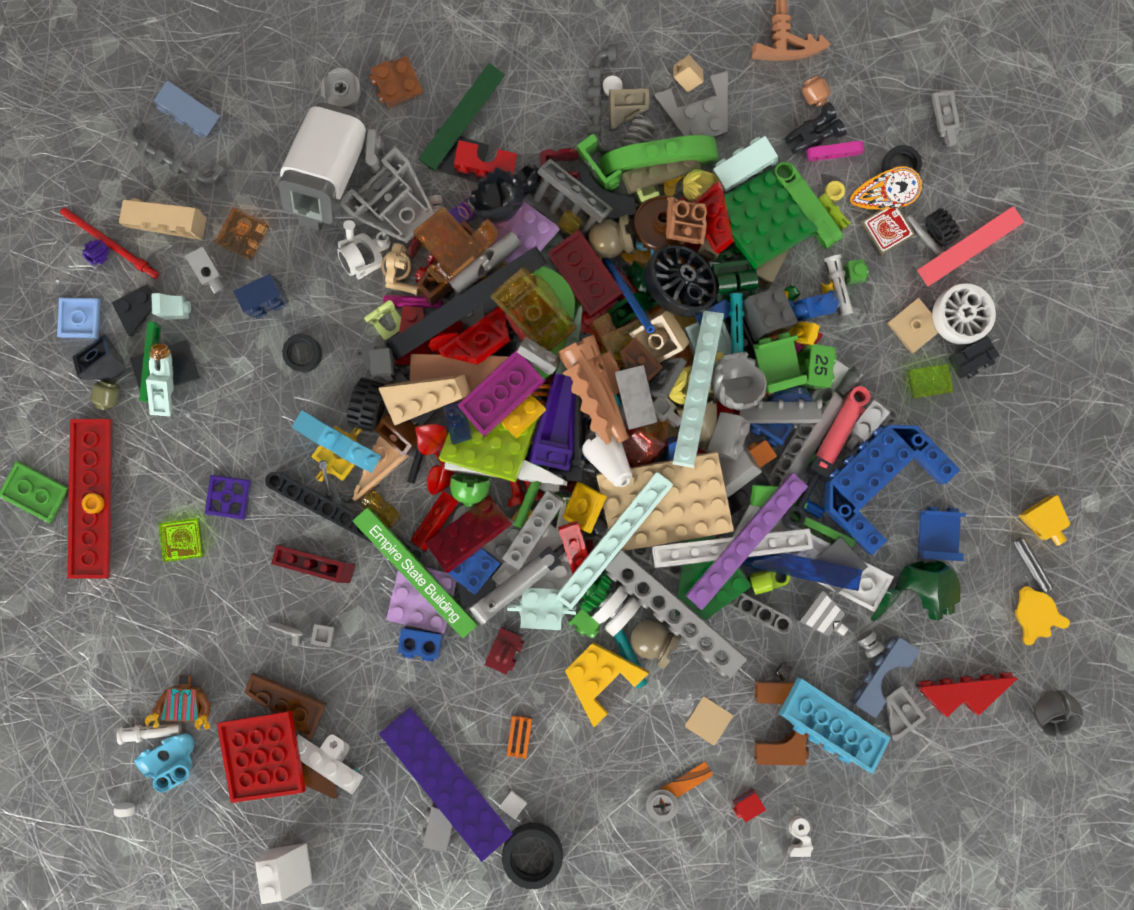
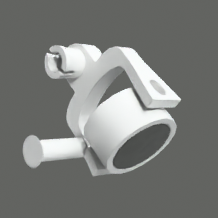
M347 220L343 223V227L346 229V239L338 242L339 249H337V253L348 275L353 276L356 274V278L359 280L381 267L382 255L390 251L391 241L389 235L384 232H379L373 240L364 233L354 236L355 223L352 220ZM362 243L372 253L375 261L365 265L364 259L355 244Z

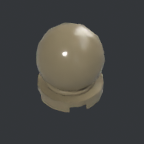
M628 214L621 215L618 222L612 219H604L601 223L597 222L594 224L588 235V243L597 256L603 259H612L619 256L623 250L628 255L636 253V245L632 242L630 235L633 234V229Z
M648 619L638 623L632 630L631 645L639 656L649 660L656 659L658 660L656 665L665 669L671 660L668 658L671 649L676 650L682 635L679 634L677 636L673 632L669 633L667 627L661 622Z

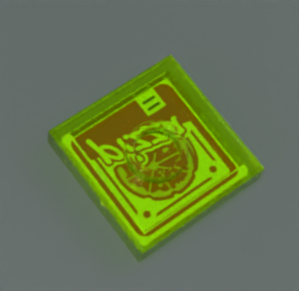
M200 518L158 523L163 563L204 557Z

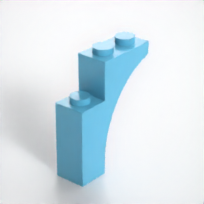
M301 410L292 425V428L313 442L370 473L374 471L382 457L380 454Z

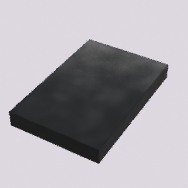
M187 340L159 349L160 351L167 350L171 352L174 386L200 378ZM144 354L130 358L139 390L141 387Z

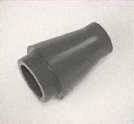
M853 366L851 370L848 369L836 389L845 396L863 383L862 380L865 376Z

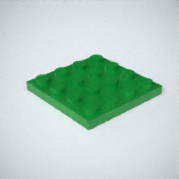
M772 169L724 195L734 243L754 269L759 268L814 235L818 230L816 225L805 216L800 207L791 198L789 192L780 184Z

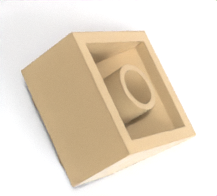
M667 310L649 319L655 328L653 333H647L643 325L629 333L632 340L636 337L659 363L684 350L690 343L674 315Z

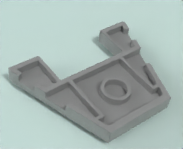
M727 71L710 76L715 96L677 108L671 89L654 94V99L660 104L664 113L669 116L682 136L706 135L716 138L727 134Z

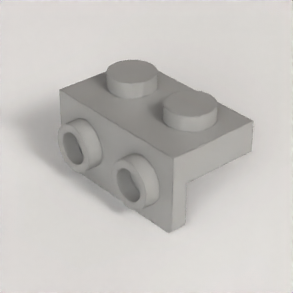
M526 336L517 348V353L527 358L533 366L548 375L550 373L553 374L560 360L558 356Z

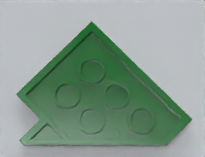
M711 535L685 540V543L714 540L717 538ZM714 561L684 564L681 566L677 597L689 607L691 606L706 621L752 586L739 568L702 610L685 595ZM675 609V614L678 616L680 612Z

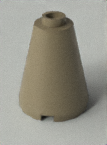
M710 393L708 394L698 445L699 449L705 452H710L708 447L718 421L716 397ZM679 404L680 407H676V410L682 419L684 405Z

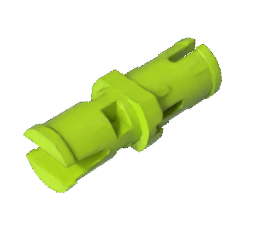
M826 193L818 198L841 231L851 223L840 211V207L836 206Z

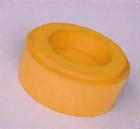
M96 493L87 494L82 500V507L87 513H98L104 507V499Z

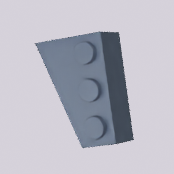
M168 80L154 99L158 110L173 116L174 120L180 125L184 126L186 124L192 128L191 132L200 138L202 136L208 138L220 119L219 115Z

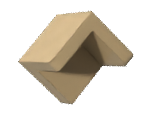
M690 55L673 65V77L687 92L704 82L703 69Z

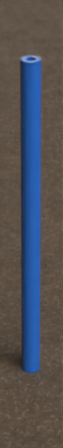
M602 259L647 333H653L655 330L654 326L612 260Z

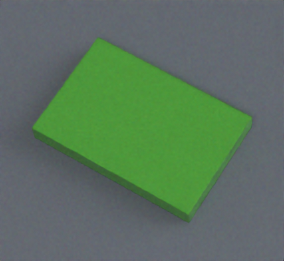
M16 461L0 490V498L48 523H53L69 493V487L20 461Z

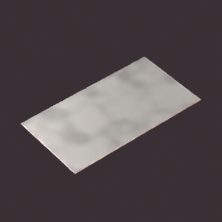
M644 365L615 372L628 429L656 423L657 418Z

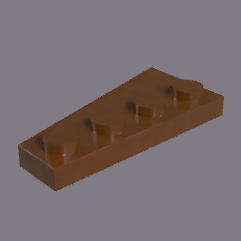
M254 672L250 675L244 691L264 708H269L274 713L292 710L295 730L305 734V737L310 741L313 739L327 704L326 702Z

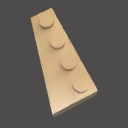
M131 198V200H123L119 223L127 228L203 240L207 217L201 213V210L196 208L165 205L153 201L148 203L140 199Z
M464 374L388 383L378 388L394 425L462 399L472 392Z

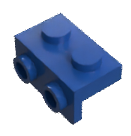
M750 423L749 430L757 436L760 434L767 438L766 441L776 447L777 445L782 446L784 444V440L794 426L790 423Z

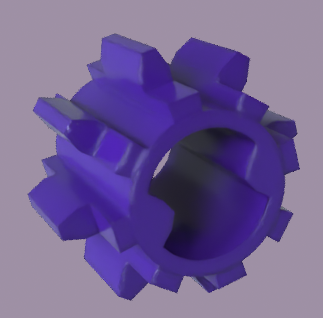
M96 239L93 242L90 240L83 245L85 249L82 251V255L91 265L98 263L102 265L108 260L107 255L110 250L101 240Z

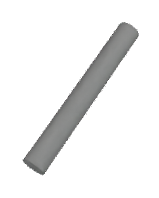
M910 214L906 220L912 229L937 256L944 252L943 249Z

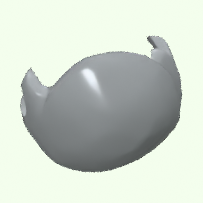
M747 352L725 355L714 366L711 379L713 394L722 405L729 409L743 410L758 405L766 391L767 381L765 374L759 367L755 366L754 359L747 358Z

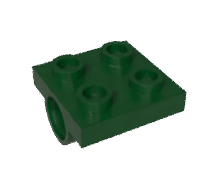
M748 260L711 264L718 283L716 304L724 300L730 303V294L742 293V301H745L749 296L756 295L755 289L758 288V276Z

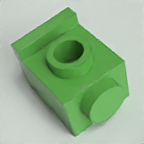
M864 259L848 261L843 265V269L846 271V285L866 282L869 269Z
M581 608L568 623L570 626L573 624L577 625L575 629L582 636L587 634L589 637L594 638L600 631L598 628L600 624Z

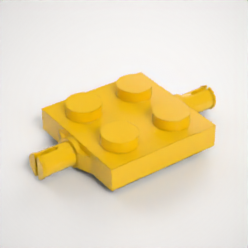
M337 425L334 426V429L359 443L357 436L363 429L354 427L348 433ZM321 445L311 456L317 462L326 461L328 464L326 468L327 475L328 473L333 474L342 481L346 479L356 466ZM322 470L315 477L316 479H319L320 482H323L324 480Z

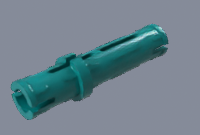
M742 293L730 294V312H728V316L731 318V354L743 352V317L745 312L743 311ZM736 327L738 328V343L736 341Z
M622 628L613 636L622 657L642 667L641 663L636 659ZM646 678L636 686L637 689L648 684Z

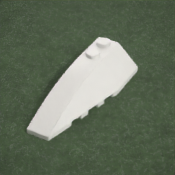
M524 460L518 476L520 480L567 486V481ZM445 462L444 469L458 473L495 477Z

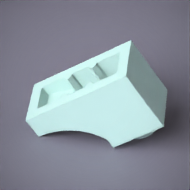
M160 293L152 294V314L165 320L189 319L191 303L187 298Z

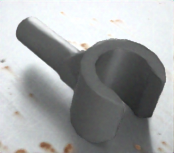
M619 255L616 258L620 264L621 273L625 275L624 272L628 270L631 264L625 262Z

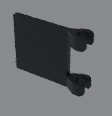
M460 136L444 157L443 163H440L435 171L478 183L480 177L476 175L477 173L469 172L464 174L454 168L458 141L478 144L477 156L483 162L485 161L489 145Z

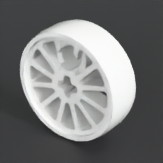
M958 284L945 290L937 298L933 306L932 318L936 330L944 339L954 344L964 345L974 343L990 332L995 322L996 310L993 300L985 290L973 284ZM951 295L954 300V303L949 299ZM967 297H971L973 299V305L968 303ZM982 311L983 317L977 316V312ZM945 314L951 315L952 317L947 318ZM953 320L954 322H953L952 325L950 326V325L948 324V321ZM975 321L982 322V327H980ZM971 327L977 332V334L972 333Z

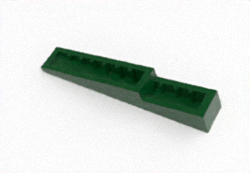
M490 62L418 158L431 170L435 171L505 76Z

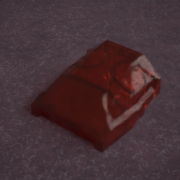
M627 426L626 432L629 439L622 442L630 468L652 464L665 446V443L660 442L642 426L628 429Z

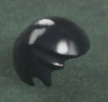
M497 167L494 172L487 173L485 180L478 182L477 190L471 191L473 203L468 197V206L475 211V216L486 222L498 224L509 221L523 204L524 190L521 180L511 171L505 172Z

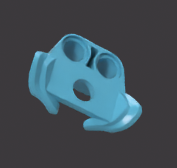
M179 734L165 738L161 741L162 745L151 751L147 748L136 757L135 764L145 777H152L154 779L153 787L156 791L166 792L188 779L193 768L190 754L194 749V739L190 734ZM162 750L167 751L169 758L167 760L160 759L158 752ZM182 767L186 772H180L178 768ZM164 777L168 782H163L160 778Z

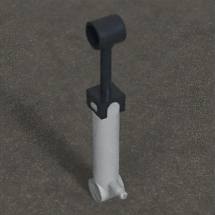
M599 514L590 533L593 538L608 527L606 520L601 514ZM582 529L580 530L583 538L589 534ZM563 544L554 551L550 546L469 608L479 623L482 625L506 605L560 565L562 562L558 557L565 553Z

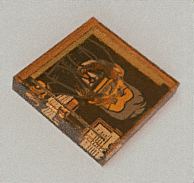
M232 208L215 243L252 261L269 226Z

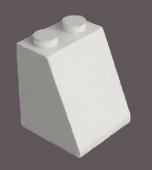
M307 843L267 849L255 862L261 904L283 901L313 883Z

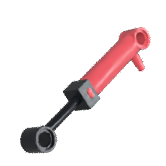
M855 387L846 395L844 404L816 456L811 460L806 472L812 475L807 483L808 487L800 496L796 506L789 508L781 518L786 528L795 529L805 522L806 513L803 508L819 479L824 481L830 476L835 466L834 463L859 416H862L866 411L864 407L870 400V393L865 387ZM855 394L860 396L861 402L855 400ZM790 513L797 515V523L791 521Z

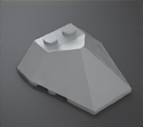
M394 147L381 160L384 167L357 193L353 189L347 192L340 205L353 218L408 243L436 215L409 160Z

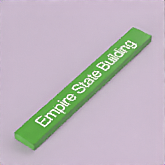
M369 507L353 520L355 525L462 638L478 626V623Z

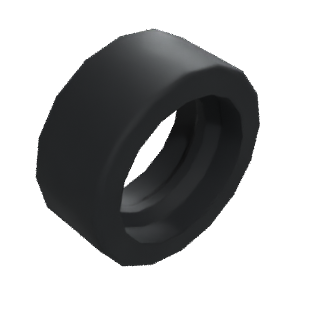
M896 146L883 158L881 165L882 173L891 169V159L897 154L906 155L913 163V170L918 174L921 171V156L911 146Z
M296 334L288 338L284 343L282 356L286 365L291 369L301 373L310 372L321 362L322 349L319 343L311 336ZM298 342L309 343L314 351L312 360L305 365L296 364L291 358V349Z

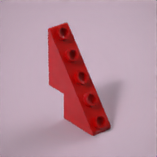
M1000 672V676H992V674H981L980 678L961 676L960 680L954 681L952 678H942L940 682L935 683L932 680H922L920 684L916 685V688L946 717L952 714L962 703L979 716L1018 678L1013 676L1012 672Z

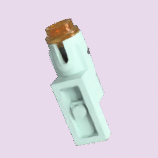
M154 344L149 351L150 375L146 379L150 415L171 416V394L174 391L172 356L166 344Z

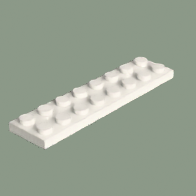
M749 503L732 537L738 535L761 507L752 506ZM780 519L769 533L802 529L799 527L795 529L786 528L782 523V519ZM811 534L813 549L766 555L835 591L810 564L816 556L830 545V543ZM865 562L868 568L844 587L839 594L875 612L894 577Z

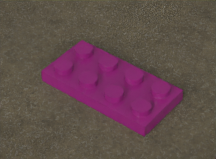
M516 350L463 399L458 406L483 436H487L546 380L528 359L517 353Z

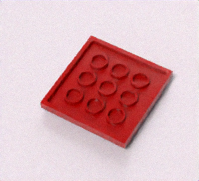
M292 710L217 723L231 803L300 794L306 791Z

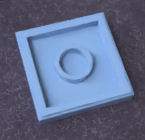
M59 297L57 337L98 339L101 299Z

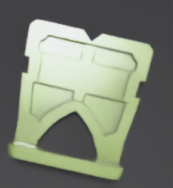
M391 300L386 301L364 318L367 323L375 326L384 340H388L399 332L401 317L395 310ZM389 313L392 314L396 323V328L393 331H387L378 322L382 316Z

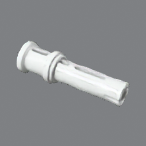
M839 254L825 258L824 262L827 263L830 273L828 278L833 281L835 292L840 300V315L844 316L852 314L853 311L844 280L846 271L842 268L840 260L842 256Z
M180 722L161 724L155 729L153 726L143 727L140 724L129 728L120 726L117 728V742L119 745L130 741L139 743L147 738L175 736L182 733V726Z

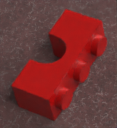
M458 141L454 168L458 172L464 174L469 172L477 173L476 175L481 178H486L487 173L494 172L497 167L505 172H514L517 153L498 149L496 158L492 162L486 163L477 156L478 144Z

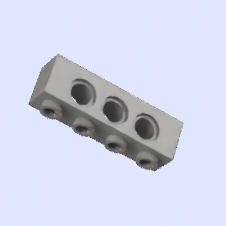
M547 490L502 559L520 570L566 500Z

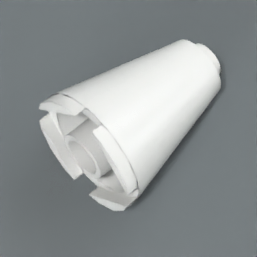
M598 433L595 434L596 438L592 441L589 438L582 447L585 458L614 486L624 487L628 485L632 478V473L622 442L618 444L612 435V442L606 445Z

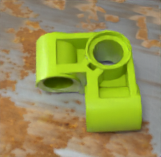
M776 567L750 574L754 594L765 593L785 586L790 580L789 572L782 567ZM779 571H783L786 575L782 582H778L775 579V575Z

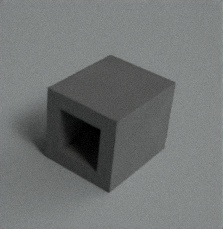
M381 345L375 346L374 350H368L372 376L395 375L392 350Z

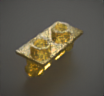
M372 489L360 501L362 508L366 509L369 507L374 513L377 511L379 513L377 516L389 528L401 517V514L393 506L389 505L382 499L381 495Z

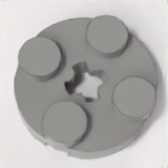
M336 68L328 72L325 79L323 78L321 93L327 103L347 109L359 102L361 84L356 75L348 69ZM340 84H343L346 88L343 93L336 91Z

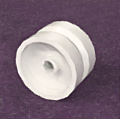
M621 584L612 593L608 594L607 598L592 615V618L598 624L604 623L611 617L605 625V630L612 636L624 627L641 606L635 596L630 597L623 603L628 593L622 588Z

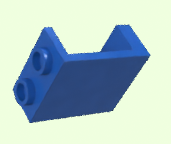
M927 507V510H920L918 558L963 561L964 553H959L961 517H966V513H959L958 508H947V512L939 511V507Z

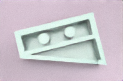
M759 136L753 139L747 148L736 150L732 154L733 157L728 160L724 158L717 162L713 170L724 190L728 192L746 182L753 175L761 174L767 166L772 165L773 167L777 165L778 155L766 136L763 138Z

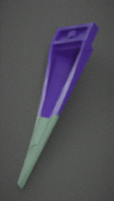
M582 306L577 308L564 348L579 342ZM559 360L544 404L546 411L540 416L532 439L533 443L528 462L569 471L574 446V393L571 391L573 381L571 377L563 374L567 368Z

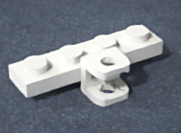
M298 734L297 742L301 762L353 795L364 776L342 763L349 752L350 745L331 734L319 748Z

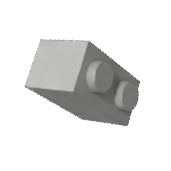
M720 412L708 451H718L719 457L738 461L739 455L743 451L746 435L749 433L750 422L742 416Z
M433 803L431 808H427L425 820H428L427 828H423L421 840H424V848L447 852L453 826L435 803Z

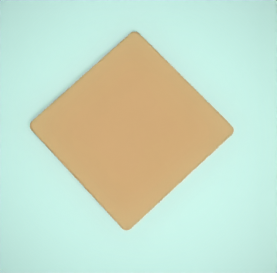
M703 697L685 724V727L712 745H716L733 715L706 697Z

